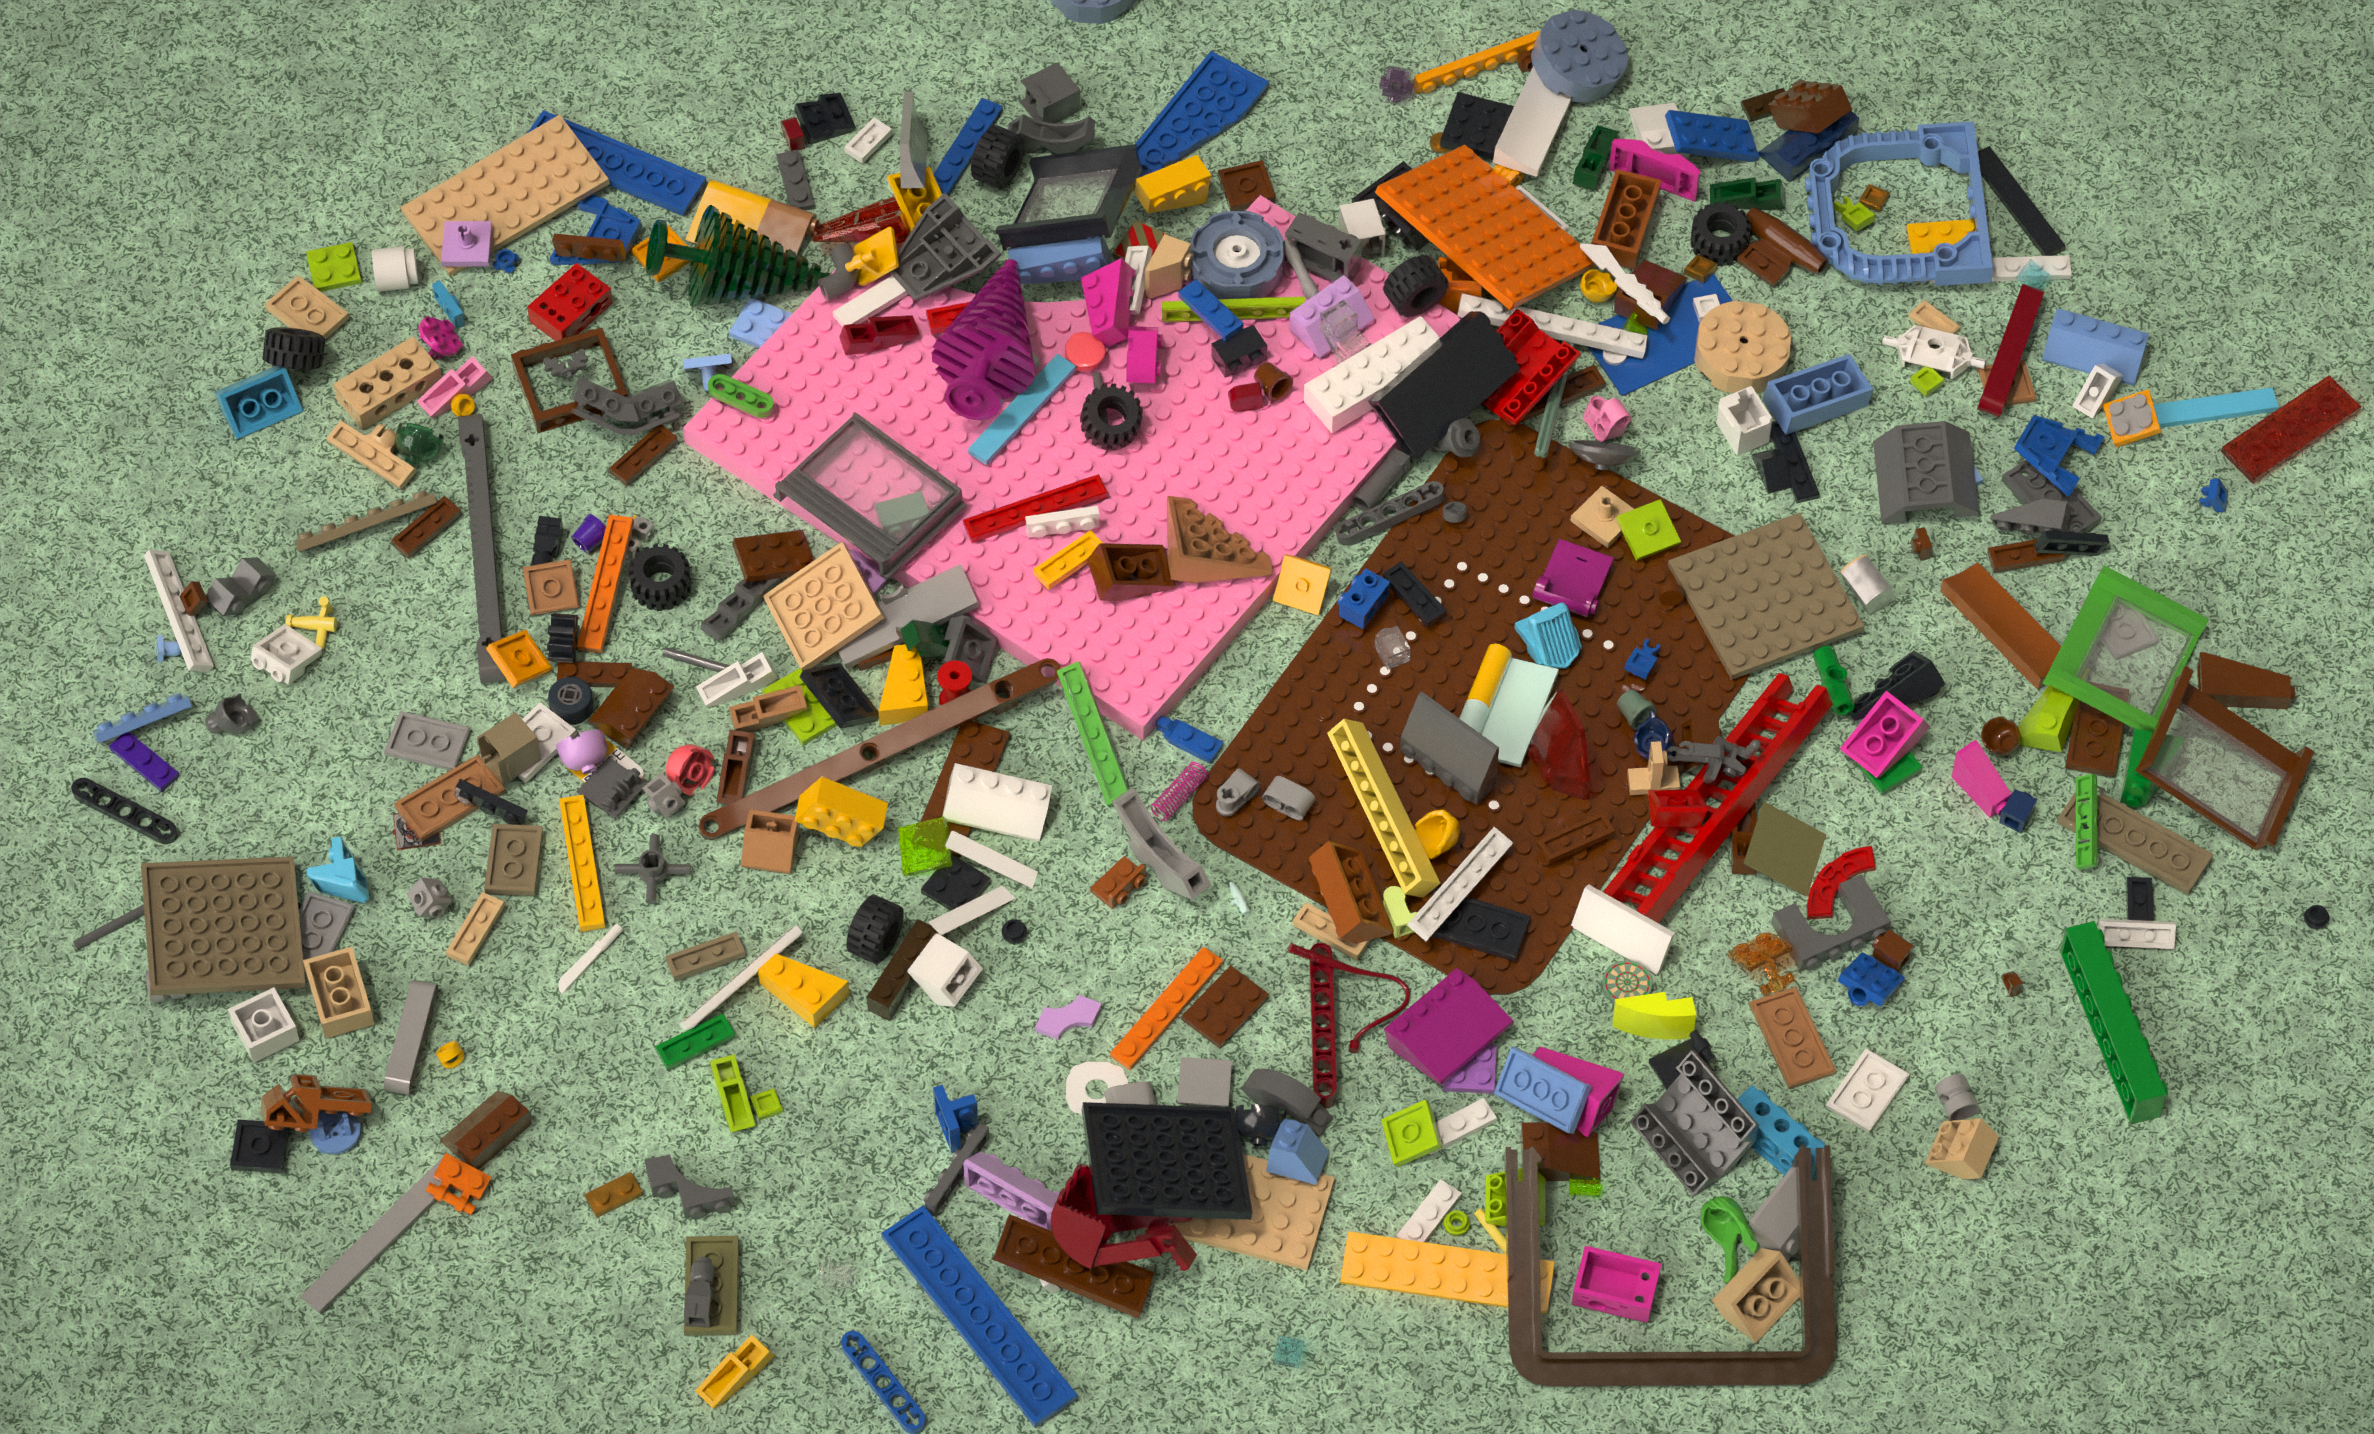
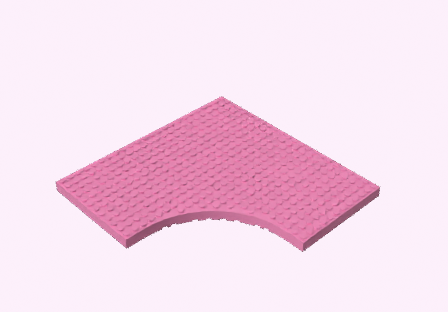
M1260 195L1246 211L1257 213L1263 216L1264 221L1272 227L1276 226L1284 241L1287 239L1285 238V232L1295 219V216ZM1284 252L1283 276L1277 287L1263 298L1305 296L1292 265L1285 261ZM1361 257V269L1352 283L1360 290L1375 318L1373 323L1320 359L1289 330V318L1242 319L1241 321L1244 323L1243 329L1254 325L1267 344V359L1259 365H1252L1239 374H1232L1225 378L1211 357V343L1222 338L1204 321L1162 322V301H1182L1178 297V291L1181 289L1151 299L1145 297L1144 290L1140 314L1130 315L1129 327H1158V334H1163L1162 349L1158 348L1156 362H1161V376H1156L1155 383L1126 382L1128 338L1108 348L1105 347L1106 354L1104 359L1096 369L1086 372L1076 370L988 465H985L968 454V448L1019 394L1014 391V397L1002 399L999 413L991 419L981 421L970 420L952 411L945 402L944 395L949 383L943 380L935 370L939 365L932 362L931 352L935 349L933 346L942 333L931 335L926 317V310L970 302L976 294L950 286L919 301H915L908 294L872 317L913 315L919 331L917 338L874 352L845 355L839 338L843 327L833 317V311L892 276L890 273H887L865 286L860 285L857 279L848 292L830 301L824 299L820 287H818L731 377L769 394L774 401V411L770 416L758 418L712 397L683 427L684 440L687 445L836 542L845 543L850 551L855 549L879 565L878 562L788 496L781 502L773 496L776 492L775 484L778 481L781 482L856 412L961 488L963 502L967 504V507L895 573L892 578L910 588L961 564L980 607L963 615L972 618V622L978 626L987 628L990 634L997 637L996 645L1027 666L1046 658L1057 661L1061 669L1075 662H1081L1100 713L1144 741L1156 727V722L1160 716L1165 717L1275 593L1284 555L1290 554L1305 559L1352 506L1353 495L1382 464L1393 448L1401 450V447L1374 409L1331 433L1304 402V384L1420 316L1439 337L1443 336L1462 318L1457 317L1455 313L1438 303L1417 316L1404 317L1399 315L1383 291L1384 282L1388 278L1389 273ZM1339 268L1341 270V274L1344 275V269ZM1308 271L1319 292L1333 283ZM1192 277L1188 282H1184L1182 288H1184L1193 281ZM1085 299L1060 302L1024 301L1032 352L1040 360V366L1035 368V374H1033L1035 378L1057 354L1065 358V345L1073 334L1079 332L1092 333ZM1270 362L1293 378V386L1290 392L1281 400L1271 401L1261 388L1263 408L1237 412L1230 407L1228 391L1235 386L1256 383L1254 374L1264 363ZM1095 372L1102 373L1103 384H1106L1107 387H1111V383L1117 384V388H1121L1123 385L1126 387L1127 392L1132 390L1135 393L1134 399L1138 397L1141 401L1140 406L1143 408V417L1139 432L1131 443L1127 442L1126 447L1122 449L1120 445L1117 446V450H1111V447L1108 446L1106 450L1101 449L1102 445L1100 444L1094 446L1092 439L1087 440L1085 438L1086 431L1082 432L1080 416L1087 395L1091 394L1094 389L1092 375ZM1106 409L1109 425H1119L1125 421L1119 411ZM861 429L809 476L877 527H879L875 511V504L922 491L930 512L949 494ZM1099 474L1108 492V498L1075 509L1098 506L1100 527L1093 528L1091 531L1103 543L1163 545L1168 559L1167 496L1188 498L1198 504L1196 509L1203 515L1207 516L1208 513H1211L1224 522L1222 528L1227 530L1229 534L1233 535L1234 532H1237L1250 541L1249 547L1259 554L1261 551L1267 553L1270 556L1273 572L1272 575L1199 583L1174 580L1176 584L1174 589L1123 601H1100L1089 564H1086L1050 590L1033 575L1035 567L1090 530H1077L1066 534L1057 533L1040 538H1027L1025 525L971 543L963 525V519ZM1045 666L1041 669L1045 677L1050 678L1055 675L1054 669L1050 666ZM1058 679L1055 684L1063 688L1060 679Z

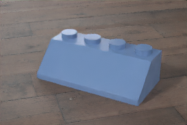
M2057 308L2042 361L2089 374L2095 365L2104 363L2124 375L2120 381L2121 383L2134 386L2150 333Z

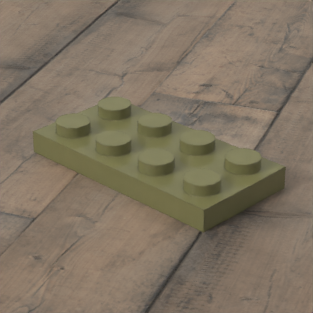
M686 1236L685 1294L691 1283L692 1264L696 1262L698 1257L710 1258L715 1267L713 1284L710 1286L714 1289L710 1328L685 1326L684 1321V1335H737L739 1237Z

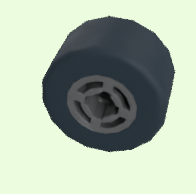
M577 677L559 679L551 686L548 692L550 710L569 725L584 722L593 712L594 701L589 684L583 679Z

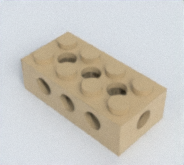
M412 336L337 381L333 386L337 401L363 431L425 394L442 377L440 367Z

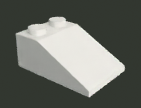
M1675 103L1629 109L1636 140L1644 141L1654 150L1662 151L1665 154H1680L1689 160L1690 154L1676 152L1665 118V114L1669 110L1678 111Z

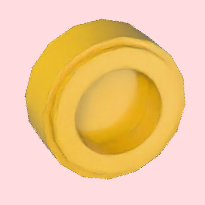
M451 1041L441 1046L436 1051V1056L443 1067L452 1069L462 1063L464 1052L458 1041ZM458 1055V1057H457V1059H456L455 1061H453V1062H447V1061L451 1060L452 1058H454L455 1056Z

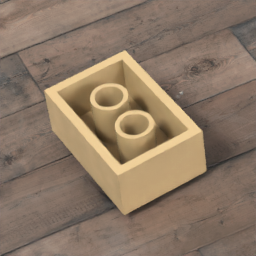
M353 947L303 960L325 1039L375 1025Z

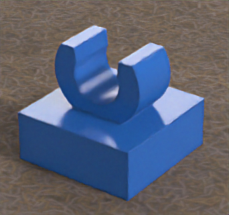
M2219 478L2210 479L2209 487L2201 489L2202 494L2208 497L2200 499L2199 502L2204 507L2212 506L2216 512H2225L2228 490Z

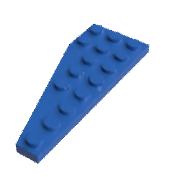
M1210 51L1135 143L1138 146L1137 152L1142 166V171L1138 178L1170 166L1243 119L1267 90L1269 81Z

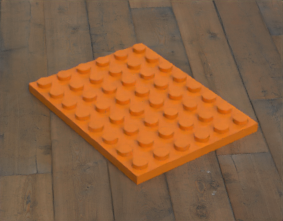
M1466 145L1378 185L1375 191L1380 198L1509 310L1596 266L1571 235L1543 213L1538 206L1529 201L1523 193L1511 184H1508L1504 177L1495 173L1488 163L1484 162Z

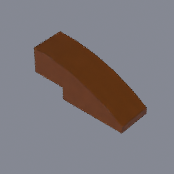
M729 730L726 753H724L717 803L730 804L744 797L754 754L756 734Z
M1755 803L1730 833L1732 874L1757 875L1756 870L1744 864L1757 822Z

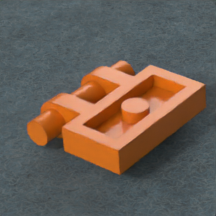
M445 1153L433 1175V1178L441 1182L440 1186L430 1182L425 1191L434 1195L433 1198L437 1201L443 1200L453 1205L456 1211L460 1213L464 1211L471 1215L476 1206L467 1202L468 1198L471 1197L479 1201L491 1176ZM448 1186L462 1193L461 1196L458 1197L446 1191Z

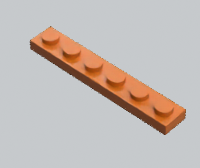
M609 514L577 643V648L580 651L603 652L632 534L633 517Z
M1202 947L1110 1052V1057L1131 1070L1223 965V959Z

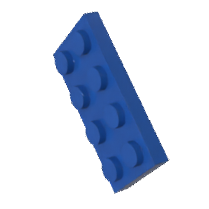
M1669 110L1665 114L1677 153L1754 162L1759 158L1748 120Z

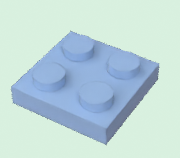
M750 298L731 327L729 337L760 348L792 313L755 298Z

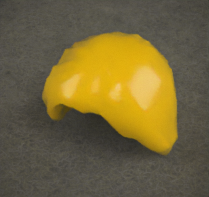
M1445 810L1429 812L1415 824V832L1430 859H1434L1454 847L1460 835L1458 820Z

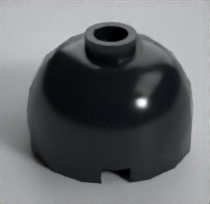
M1251 1104V1109L1244 1110V1105L1236 1106L1235 1114L1236 1126L1242 1137L1251 1140V1145L1266 1146V1141L1274 1140L1280 1124L1286 1119L1287 1110L1284 1109L1279 1113V1107Z

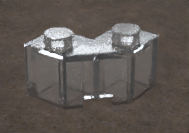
M1344 300L1320 313L1321 324L1319 327L1334 354L1337 364L1342 363L1372 345L1358 330V314Z

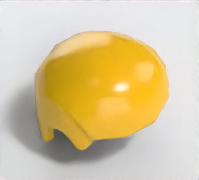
M1590 269L1581 277V292L1593 303H1604L1612 298L1617 291L1618 285L1612 281L1610 273H1602L1599 270Z

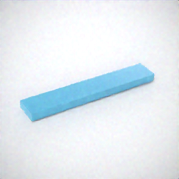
M1057 354L1034 378L1031 386H1027V390L1019 394L968 448V454L988 465L1076 371V365Z
M2273 387L2154 404L2160 428L2277 412L2279 408Z

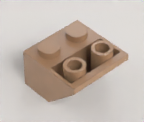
M749 809L744 830L741 867L791 874L800 835V824L795 822V816Z

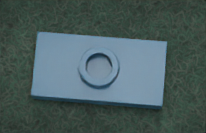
M440 280L433 283L434 298L456 329L465 326L464 315L459 308L460 304L456 296H451Z

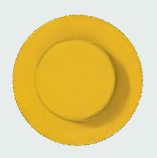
M458 394L451 402L452 412L457 417L471 415L475 408L473 399L467 394Z

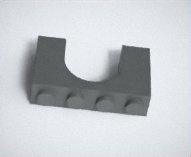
M1862 874L1839 884L1837 896L1849 913L1853 923L1848 930L1841 934L1825 935L1812 929L1796 903L1773 912L1771 925L1800 972L1805 969L1814 970L1828 959L1831 961L1837 960L1844 952L1851 949L1857 951L1863 948L1867 942L1875 940L1879 935L1883 936L1890 929V919Z

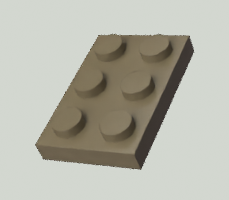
M492 825L484 885L486 894L535 896L543 826Z

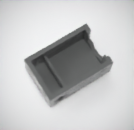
M1300 212L1285 232L1287 240L1294 239L1307 271L1334 282L1343 276L1339 269L1343 268L1344 275L1352 282L1361 269L1362 240L1358 239L1355 235L1342 232L1332 225L1324 224L1314 217L1306 216Z

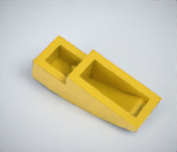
M751 1334L734 1354L730 1352L695 1392L715 1409L759 1373L774 1358L775 1354Z

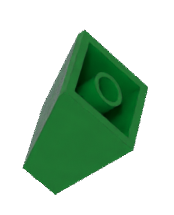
M2136 728L2134 729L2128 752L2120 803L2126 804L2131 808H2145L2160 787L2135 771L2153 734L2152 731ZM2166 734L2150 768L2168 778L2177 767L2184 738Z

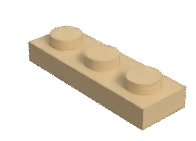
M482 892L446 950V956L469 966L505 907L504 901Z
M1305 902L1293 919L1294 927L1355 960L1359 959L1370 943V940L1353 943L1340 939L1336 933L1332 917Z

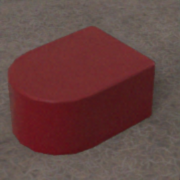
M791 117L781 120L782 133L790 151L805 149L804 134L797 118Z
M1259 382L1235 386L1228 391L1230 407L1234 411L1242 412L1263 408V398Z

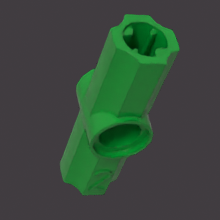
M1822 646L1820 649L1815 650L1813 654L1822 680L1820 686L1827 688L1833 704L1831 706L1832 711L1837 716L1846 715L1853 711L1855 707L1846 682L1847 671L1840 666L1835 649H1832L1830 646Z

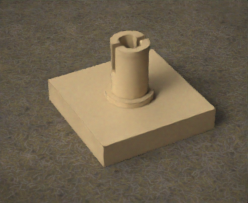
M1601 486L1571 515L1570 521L1609 548L1623 534L1616 517L1634 508Z

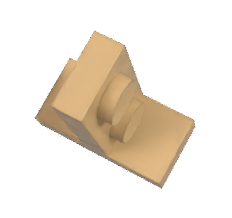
M1661 741L1651 742L1648 768L1628 769L1627 776L1630 795L1648 794V790H1680L1678 767L1667 766V752L1662 751Z

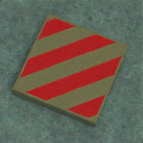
M1135 219L1112 252V258L1116 260L1122 258L1125 261L1127 248L1131 246H1149L1153 249V256L1166 233Z

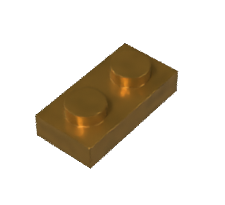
M629 1172L584 1195L594 1215L598 1218L643 1196V1193L634 1176Z

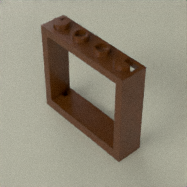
M603 328L591 329L578 335L567 336L561 340L543 343L540 346L527 350L523 349L511 354L513 369L537 433L586 420L571 413L572 408L576 409L578 405L576 401L539 411L524 367L541 363L544 358H558L578 352L579 349L585 350L600 345L616 387L612 391L624 397L628 396ZM588 404L584 405L583 409L596 415H601V410Z

